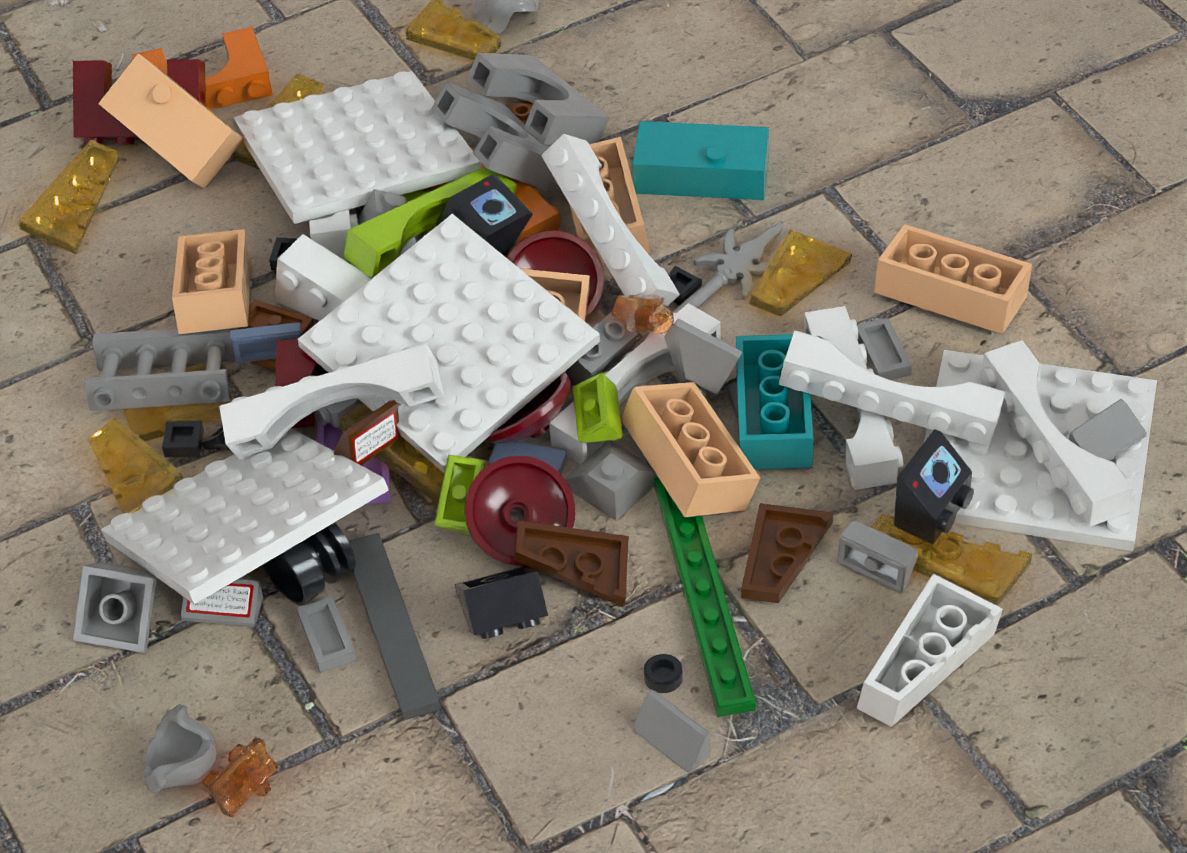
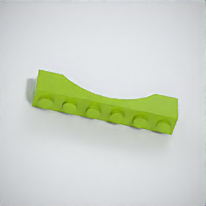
M486 167L478 169L349 229L345 239L346 244L343 258L370 278H373L399 257L403 247L413 237L437 226L435 222L453 195L492 174L497 175L514 194L517 184L506 176L489 170Z

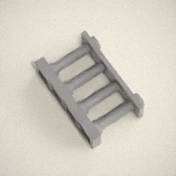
M177 328L94 334L92 343L98 370H102L101 378H86L84 380L90 411L230 402L231 396L226 369L220 370V365L224 361H235L230 341V330L232 328L178 334ZM206 363V371L185 372L186 364ZM172 365L171 373L150 374L152 366ZM137 367L136 375L116 376L117 369Z

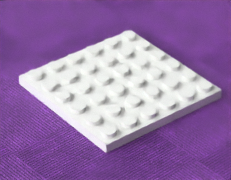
M413 71L398 72L391 77L379 80L371 79L364 82V84L340 87L333 92L309 95L302 100L278 103L271 108L259 111L251 110L243 115L233 117L235 130L244 138L245 146L294 224L366 205L374 189L403 195L454 181L481 169V162L473 154L472 149L456 128L445 124L432 111L431 108L435 100Z
M451 214L297 340L299 347L329 373L340 366H353L366 362L376 355L386 356L402 351L403 348L409 345L427 344L436 358L444 397L411 407L397 402L399 414L397 428L400 435L445 473L448 454L466 457L486 440L489 435L501 427L600 342V335L461 220ZM358 398L373 412L390 401L379 398Z
M944 350L936 387L953 386L969 381L983 385L980 378V370L983 369L984 355ZM1040 363L1037 392L1041 406L1050 422L1067 439H1069V435L1074 429L1120 399L1128 404L1147 432L1146 437L1110 460L1115 463L1133 487L1129 513L1089 527L1080 514L1077 515L1073 511L1070 500L1062 488L1059 489L1055 486L1051 473L1044 463L1037 461L1033 448L1026 438L1019 436L1015 423L1008 413L1004 414L1000 410L998 422L989 446L943 433L972 471L971 488L974 489L973 498L966 509L960 508L954 523L1133 551L1157 380ZM927 428L924 442L933 432L932 429Z
M290 428L273 448L241 458H237L233 454L225 460L214 461L205 467V471L193 478H185L178 481L173 489L163 495H156L146 499L141 507L131 513H123L111 520V524L101 530L109 544L190 602L196 604L389 490L382 476L344 456L335 455L333 450Z

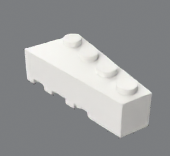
M302 234L277 259L274 301L320 321L372 278Z
M933 574L864 681L857 709L892 727L994 636L1003 609Z

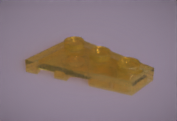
M431 0L405 30L406 40L475 60L477 53H496L501 47L499 35L476 20L469 21L462 17L460 10L455 7L448 8L443 4V0Z
M790 229L752 292L749 304L782 316L851 262L852 253Z
M116 417L88 439L112 492L120 505L122 513L133 514L143 507L142 504L146 499L156 495H163L173 489L178 481L184 479L178 469Z

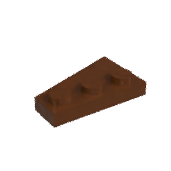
M760 503L741 587V598L779 603L832 525L833 513Z
M518 521L514 547L515 561L622 607L626 599L629 536Z

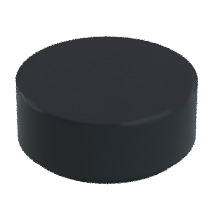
M658 654L647 660L644 665V681L650 690H655L657 693H669L681 685L683 669L681 662L676 657L669 654Z

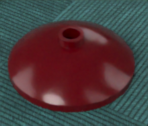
M563 231L539 232L521 241L507 257L520 269L590 276L586 319L595 311L602 298L604 271L601 261L594 249L576 235Z
M563 372L484 441L490 443L517 442L530 436L536 438L549 429V423L559 414L569 394L571 380L568 375Z
M509 456L492 462L475 477L466 495L464 515L470 536L486 555L503 564L527 566L514 560L515 534L518 522L511 519L510 511L518 510L522 514L521 521L568 528L574 527L575 502L568 483L555 468L537 458Z

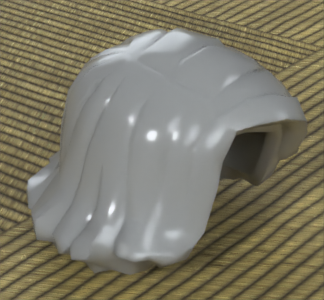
M476 0L473 19H476L478 29L498 35L506 29L514 12L532 13L538 10L539 2L538 0Z
M179 704L172 710H167L165 717L161 719V723L156 727L155 737L149 740V747L146 751L147 761L144 763L143 771L147 788L152 793H158L161 789L170 787H186L199 784L215 766L217 750L214 746L213 733L207 727L190 718L187 707Z

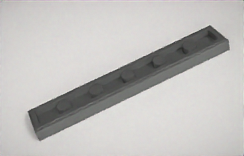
M375 533L350 540L349 543L356 561L352 573L403 720L441 710L439 697L380 534Z

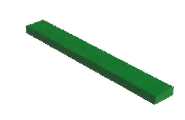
M655 477L654 488L717 717L755 711V697L702 515L684 517L660 479Z

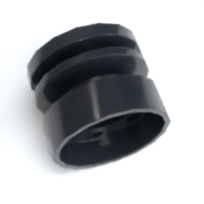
M334 522L264 563L262 566L279 591L291 602L301 606L324 591L325 582L329 584L336 583L340 580L341 575H347L354 570L356 561L349 541Z

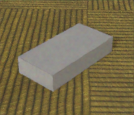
M889 318L857 325L859 344H864L867 361L875 375L888 380L911 375L912 364Z
M333 596L297 608L299 620L320 673L357 661L354 648Z

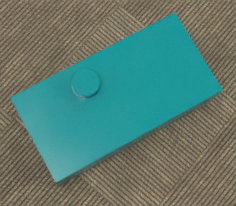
M640 121L633 159V184L636 194L764 200L769 162V127Z
M793 334L736 336V349L742 351L736 363L739 448L754 469L813 468L811 396L809 393L779 385L784 360Z

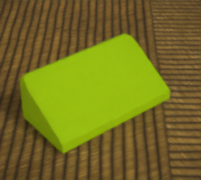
M601 372L573 386L578 441L587 443L621 439L623 436L616 385Z
M448 454L434 526L470 536L464 515L465 499L473 480L486 467L484 460Z

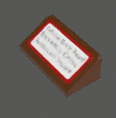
M390 400L345 430L334 449V454L344 456L359 465H363L398 441L400 433L397 428L399 423L397 402Z

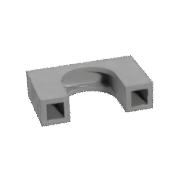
M477 53L467 78V82L484 96L513 97L534 103L524 129L543 145H552L563 134L586 140L588 144L600 142L610 118L533 55Z
M450 82L445 83L431 109L445 124L481 138L473 152L479 161L489 170L547 191L555 179L541 156L548 148L524 129L525 124L506 105Z

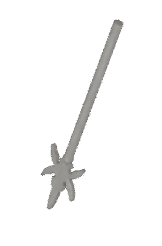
M778 223L756 239L739 245V251L733 250L735 248L734 230L729 229L723 243L725 254L709 253L694 259L695 266H714L717 263H722L723 265H717V272L714 273L711 279L635 343L626 353L637 348L651 332H655L665 324L673 313L680 311L688 303L698 308L722 286H725L728 282L735 283L737 277L742 278L740 282L742 300H746L752 288L751 274L766 275L781 269V262L758 263L763 257L764 250L783 230V223ZM625 354L604 372L610 371L614 366H616L623 359ZM574 397L561 408L560 412L574 402Z

